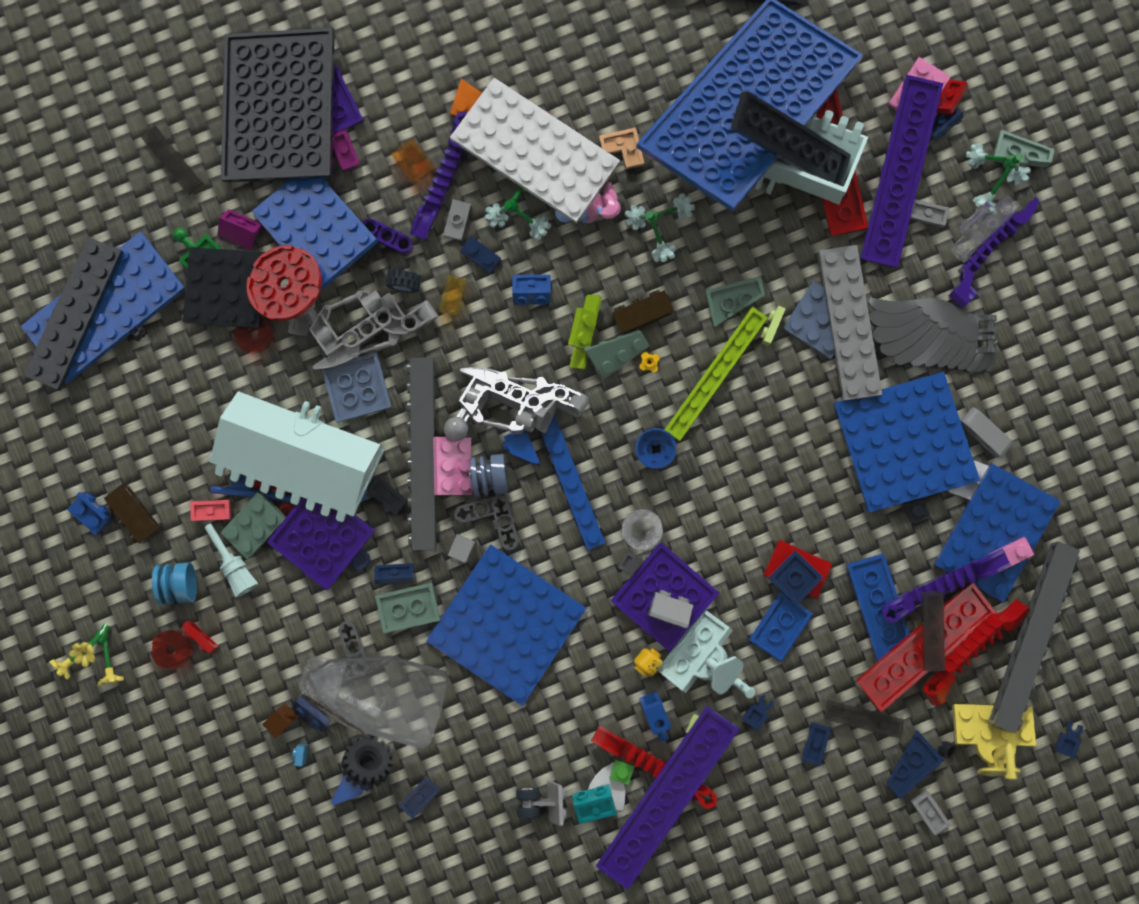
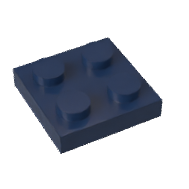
M794 550L768 579L797 606L823 577Z

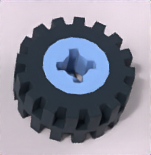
M388 270L386 287L406 293L419 292L421 275L406 270Z

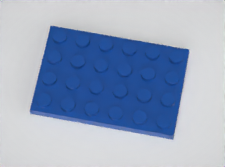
M323 178L290 179L251 211L280 246L292 245L293 247L304 249L315 258L322 273L321 290L378 243V240Z
M990 463L935 560L934 565L947 572H951L955 568L962 567L963 564H968L970 561L985 557L989 553L1022 537H1026L1033 551L1061 501ZM1028 558L983 579L977 577L974 584L978 589L1004 602Z

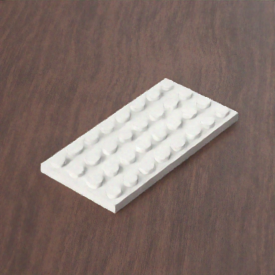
M496 78L492 79L450 136L451 141L576 224L620 163L619 159Z

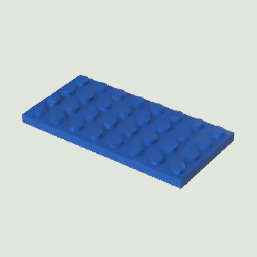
M141 231L119 248L124 254L77 353L65 384L71 382L129 336V332L134 330V328H139L186 290V287ZM60 295L21 325L36 347Z

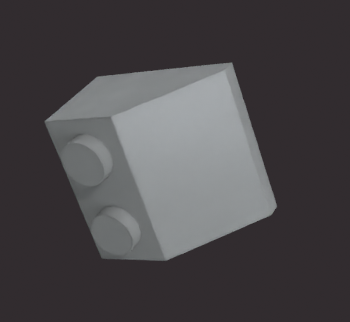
M660 590L659 593L655 592L648 615L688 628L693 605L689 604L690 600L680 596L678 600L671 598V593Z

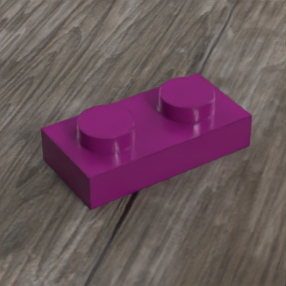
M345 129L333 134V149L343 172L360 166V161L347 130Z

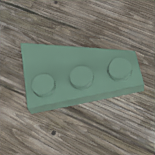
M1001 130L997 137L993 156L1011 157L1012 155L1021 154L1023 157L1020 161L1021 165L1048 168L1052 163L1055 149Z
M761 277L705 290L713 327H716L765 295Z
M637 329L617 336L616 339L602 341L598 345L588 346L583 349L601 377L605 379L650 345L642 332Z

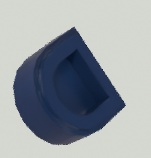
M360 550L353 558L351 564L357 573L370 564V554L365 550Z

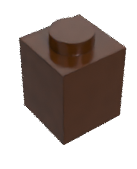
M285 703L262 725L274 738H277L298 716Z

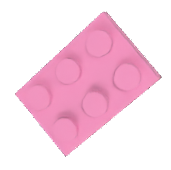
M920 57L907 74L943 83V88L951 77ZM903 82L888 103V106L894 110H897Z
M433 437L434 495H472L469 477L470 459L472 457L471 438L465 437L463 440L452 441L448 437Z

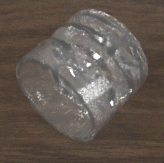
M639 509L627 515L623 521L622 534L629 547L636 551L645 552L658 546L662 539L663 527L661 520L655 513L650 510ZM641 526L648 530L645 536L637 533L638 530H641Z

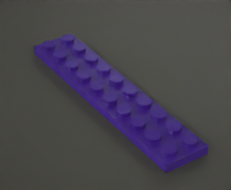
M907 74L904 78L860 260L898 268L943 88V83Z
M706 705L604 852L596 867L628 890L733 740L739 728Z

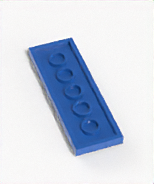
M884 553L846 564L876 661L880 660L910 634L904 616L898 621L891 623L884 619L881 612L882 606L886 602L898 597ZM889 608V609H888V611H889L888 614H890L891 616H893V615H894V611L892 610V608Z

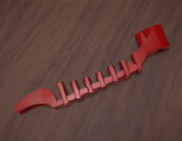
M1015 599L1002 612L993 613L988 619L986 618L981 626L976 627L977 630L970 633L966 640L961 641L962 644L958 648L955 647L954 651L947 655L943 662H939L935 676L926 682L923 688L930 704L933 706L942 705L946 701V695L949 693L953 682L956 681L954 673H962L963 669L961 666L963 664L969 666L971 664L970 657H979L977 651L979 649L985 651V643L993 645L994 640L992 637L1001 640L1003 638L1000 631L1002 627L1008 632L1014 630L1030 611L1029 607Z
M600 725L591 739L596 745L617 757L622 756L626 762L631 761L634 766H639L643 771L650 772L655 778L666 764L662 759L656 758L643 748L637 747L634 743L628 742L627 739L614 734ZM701 784L691 798L707 809L713 808L717 803L716 794L704 784ZM700 794L705 795V796H708V795H709V796H710V799H709V800H708V799H705V800H704L703 797H702Z

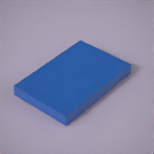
M780 592L748 640L782 662L813 613L800 604L796 606Z

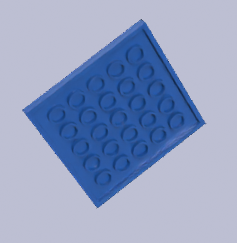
M944 372L881 389V396L848 401L842 400L833 404L868 513L980 481Z
M490 544L426 641L523 706L585 612L586 607Z

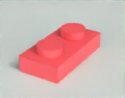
M231 500L190 502L191 521L231 519Z

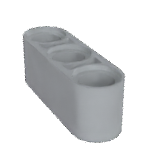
M974 407L960 420L962 427L998 459H1001L1014 445L1007 435Z

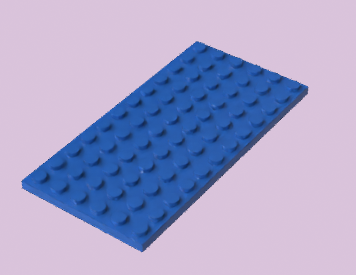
M766 0L638 141L636 148L733 212L778 159V157L730 130L741 92L748 90L806 126L862 60L863 54L777 0Z

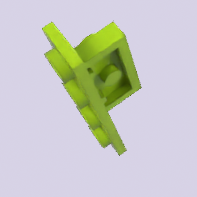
M587 295L584 308L576 309L568 345L574 347L570 368L585 369L588 355L583 348L591 346L602 300L600 295Z

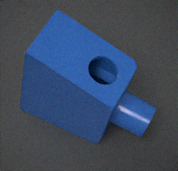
M657 691L640 697V703L653 735L657 734L660 741L669 739L671 736L668 729L671 728V725Z

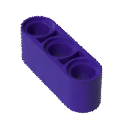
M369 218L362 222L366 228L372 225L375 226L372 235L378 240V244L403 256L412 254L414 245L407 235L374 219ZM386 234H392V238L389 241L383 240ZM408 242V248L401 249V243Z

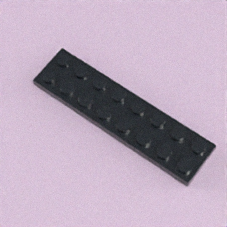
M748 90L741 92L730 130L796 169L842 186L851 154Z
M87 237L23 376L61 391L124 254L122 250Z

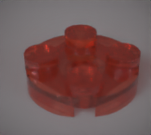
M261 317V329L236 327L234 339L243 350L250 353H258L265 350L273 341V328L268 320ZM251 329L255 331L258 330L256 338L249 337V335L251 334Z
M176 629L159 633L152 642L151 656L154 662L163 668L172 669L182 666L187 662L192 653L189 638L183 632ZM169 644L175 646L174 654L167 652Z

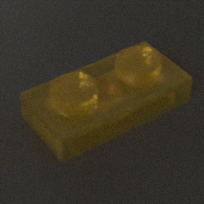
M451 275L447 276L439 309L440 313L458 317L467 282L466 279Z

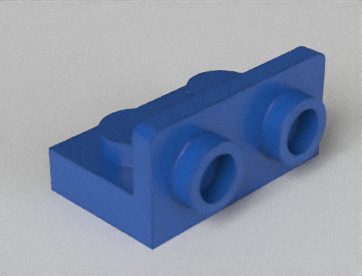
M513 275V304H551V275Z
M78 492V498L67 510L94 535H98L113 517L109 515L110 511L105 506L98 505L95 502L96 498L89 492Z

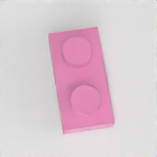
M1022 537L988 554L990 555L1003 549L1011 564L1007 568L1034 555L1026 537Z

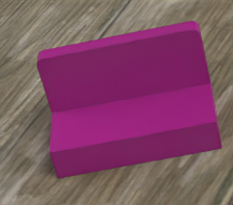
M228 209L219 218L217 236L251 250L254 245L255 236L262 230V223Z

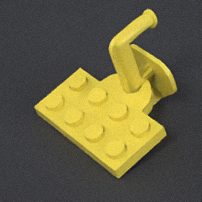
M954 704L952 707L955 745H975L977 754L987 763L988 768L977 770V774L1017 779L1016 775L1021 773V770L1015 767L1014 755L1016 753V746H1036L1033 707L1028 706L1027 711L1023 713L1021 718L1023 722L1020 730L1017 733H1008L987 724L994 705Z

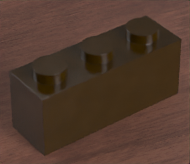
M656 290L649 294L650 297L645 299L640 297L633 300L629 306L621 305L614 309L615 312H612V318L619 334L629 333L672 315L674 309L666 291L660 292V290Z
M121 484L104 498L107 502L106 507L112 513L115 512L119 517L117 519L119 524L129 530V536L135 543L145 544L163 530L129 485Z

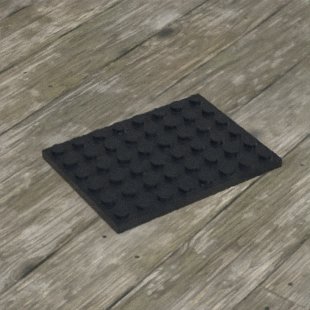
M333 27L225 34L221 181L239 182L332 177L335 30Z

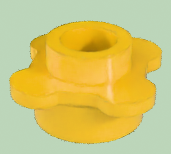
M647 352L642 353V363L639 365V368L642 371L656 372L658 370L657 362L660 360L659 355H650Z

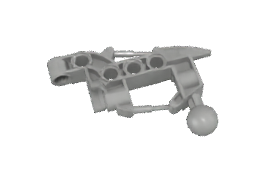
M376 290L371 294L369 291H357L356 294L344 298L333 305L326 304L319 314L314 310V303L303 315L311 324L310 332L328 357L315 364L313 369L336 367L354 358H358L360 354L389 346H396L400 336L416 332L434 321L438 314L429 301L426 300L407 315H404L390 293L380 297ZM359 299L370 316L338 337L328 323L332 309ZM381 314L389 316L386 323L379 322L378 318ZM408 319L416 321L413 328L405 326V322ZM367 324L373 327L370 334L363 333V327ZM382 331L389 333V341L360 350L361 345ZM351 335L357 337V341L353 345L347 343V338Z
M461 368L460 372L473 379L459 400L462 409L457 417L449 418L445 422L444 433L452 441L463 440L467 436V421L469 418L480 427L486 424L510 431L512 435L523 434L525 430L532 432L534 428L546 433L557 408L574 417H581L590 400L585 394L576 392L563 385L547 384L543 377L538 379L507 376L505 372L487 368ZM508 380L537 385L538 388L531 391ZM516 396H521L519 399H514ZM489 397L519 411L511 425L494 423L483 419L481 410ZM534 403H537V404H538V405L535 406V407H532V406H531V405L534 404Z

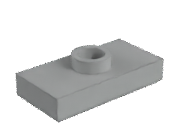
M453 199L443 234L444 237L462 241L472 206L470 203Z

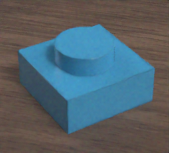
M300 743L293 749L292 760H295L294 766L306 764L308 744Z

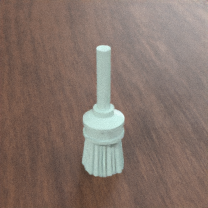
M212 524L206 525L204 527L223 557L221 559L223 564L220 570L224 573V577L228 579L235 597H240L250 592L259 584L246 569V563L243 562L241 556L229 554Z

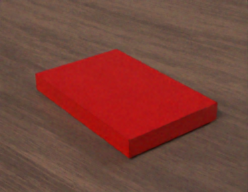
M778 540L763 575L769 577L796 550L823 577L807 594L817 599L832 563Z

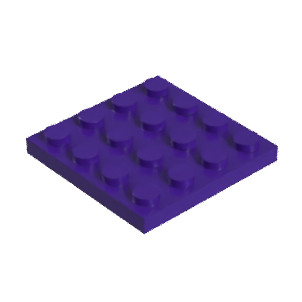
M302 497L267 543L327 591L373 535L375 530L357 515L351 516L346 514L343 522L337 521L338 510L331 508L328 516H324L321 514L323 505L317 502L313 510L306 509L307 499Z
M660 542L610 601L670 652L718 596L719 592ZM660 590L671 593V598L678 600L680 596L690 600L689 604H692L693 608L688 628L648 615L655 592L659 593Z

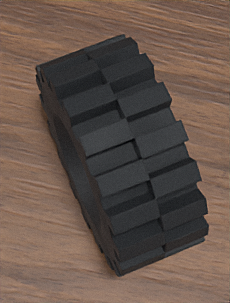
M367 735L365 739H362V736L357 738V741H351L350 746L348 745L345 749L341 768H343L342 774L343 776L347 775L346 781L348 783L352 780V786L361 785L360 789L363 790L365 786H368L369 790L373 789L374 785L379 787L381 782L384 783L393 764V754L389 753V746L384 747L385 741L378 742V737L374 736L372 740ZM361 758H369L374 761V767L365 769L360 766L359 761Z

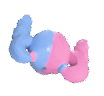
M607 182L604 186L603 196L600 193L597 194L579 221L592 223L600 216L605 219H611L619 214L621 205L618 202L615 188L611 182ZM555 210V216L559 221L565 223L572 221Z

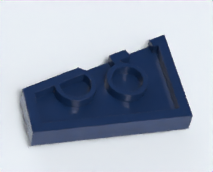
M916 730L886 784L901 799L938 767L944 759L921 733Z

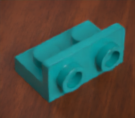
M609 784L572 794L573 805L579 824L617 815Z

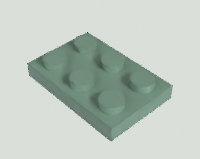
M260 491L220 533L248 560L274 534L286 516Z
M433 583L375 595L383 633L440 621Z

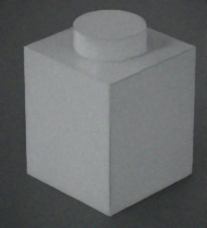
M457 534L448 553V556L452 557L450 561L459 565L462 562L467 563L476 542Z

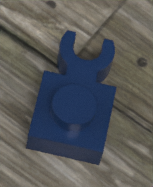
M764 694L760 695L758 699L759 704L756 706L752 703L741 718L757 731L769 716L765 710L774 705L773 700H770L768 704L763 703V699L766 697Z
M1068 721L1065 726L1067 732L1066 734L1060 732L1054 751L1075 759L1081 740L1076 738L1077 735L1082 733L1083 726L1077 725L1076 730L1073 731V722Z

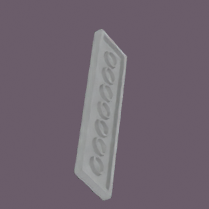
M857 245L819 250L818 255L843 401L881 396L882 390Z

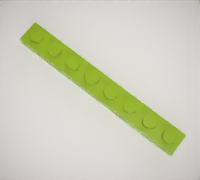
M754 307L750 309L664 429L678 441L682 439L768 318Z

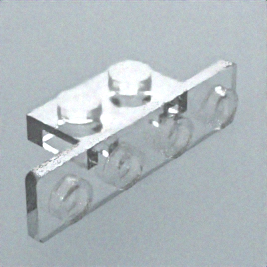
M1006 195L994 207L987 201L980 205L972 216L961 223L958 230L963 236L950 248L951 252L961 261H964L1020 209L1019 204L1009 195Z

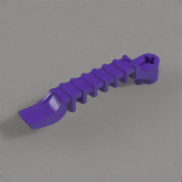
M460 112L456 115L450 136L467 115V112ZM450 138L448 140V150L445 149L444 151L445 157L440 161V169L436 170L437 176L432 180L433 186L428 188L429 195L424 196L425 205H421L418 209L410 231V235L425 241L434 221L439 215L438 212L441 210L442 203L446 199V193L450 189L451 182H453V176L458 170V164L461 163V157L465 153V149L451 141Z
M1037 197L1030 201L1023 211L1010 213L1002 219L998 226L991 231V234L984 239L985 241L978 246L979 249L971 254L972 257L958 270L960 272L959 285L948 296L961 309L978 294L971 287L972 279L975 276L972 271L976 272L981 267L979 264H983L987 260L986 256H989L994 251L992 248H996L1000 241L1003 242L1008 235L1012 237L1017 232L1015 227H1020L1030 220L1038 206L1039 199Z
M1000 549L990 555L970 561L968 564H963L962 567L955 568L947 574L944 573L943 576L933 578L932 581L925 582L919 587H914L911 591L904 592L899 597L886 602L882 606L881 612L886 621L896 622L911 611L916 610L915 606L920 604L923 606L930 599L934 601L935 597L939 595L944 596L947 591L951 590L953 592L955 591L954 588L958 586L965 587V583L969 581L975 583V578L983 579L989 577L1011 564L1004 550ZM889 608H892V610L894 611V615H893V616H891L890 614H888V613H889V611H888Z

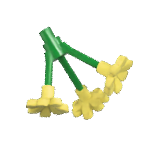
M103 624L101 629L97 631L96 635L88 643L74 644L72 646L74 650L69 652L71 658H67L63 663L59 660H51L52 666L58 669L57 674L60 677L63 675L68 680L70 678L68 668L73 664V661L77 664L82 661V666L88 667L89 662L93 663L96 659L93 655V646L97 644L103 646L106 662V676L98 681L97 686L110 682L111 684H117L123 681V676L114 675L113 667L110 664L107 640L110 626Z

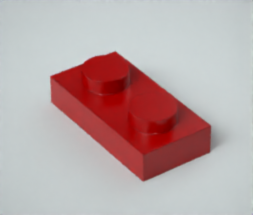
M948 81L941 93L936 113L953 114L968 88L967 81Z
M186 621L182 626L185 630L184 634L189 639H194L198 642V647L204 653H214L220 647L193 621Z

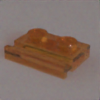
M413 138L399 147L397 151L391 153L393 159L413 185L436 170Z

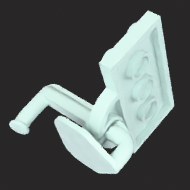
M706 610L678 641L658 670V672L685 693H687L696 679L700 678L702 680H712L711 688L718 694L725 693L731 685H734L747 698H752L755 695L753 687H749L737 678L743 670V662L736 656L727 659L726 651L722 647V644L733 630Z

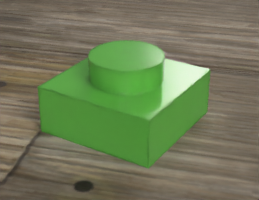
M615 759L609 779L629 785L634 766Z

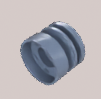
M504 454L491 455L490 464H486L484 456H480V465H477L476 457H471L469 477L475 497H481L480 488H483L484 495L488 496L489 487H493L495 495L508 494Z

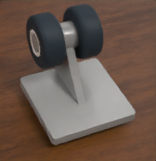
M547 781L546 799H538L540 797L539 789L535 787L519 788L516 790V799L522 800V806L517 807L518 818H537L540 816L539 806H548L549 821L558 826L564 825L563 820L566 819V812L563 808L565 791L562 785L553 781Z

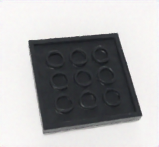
M190 247L183 323L261 329L262 314L250 303L247 295V278L251 275L254 268L253 264L265 252Z

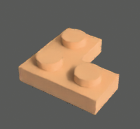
M636 127L599 136L602 149L610 154L622 152L626 169L644 166L642 151L636 148L639 141Z

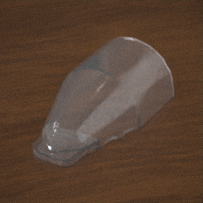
M393 656L341 659L311 657L305 664L299 689L302 694L316 698L366 734L426 750L433 738L441 715L448 685V672Z

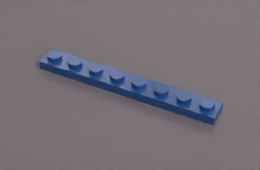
M554 414L546 433L541 432L586 548L589 550L604 544L605 541Z

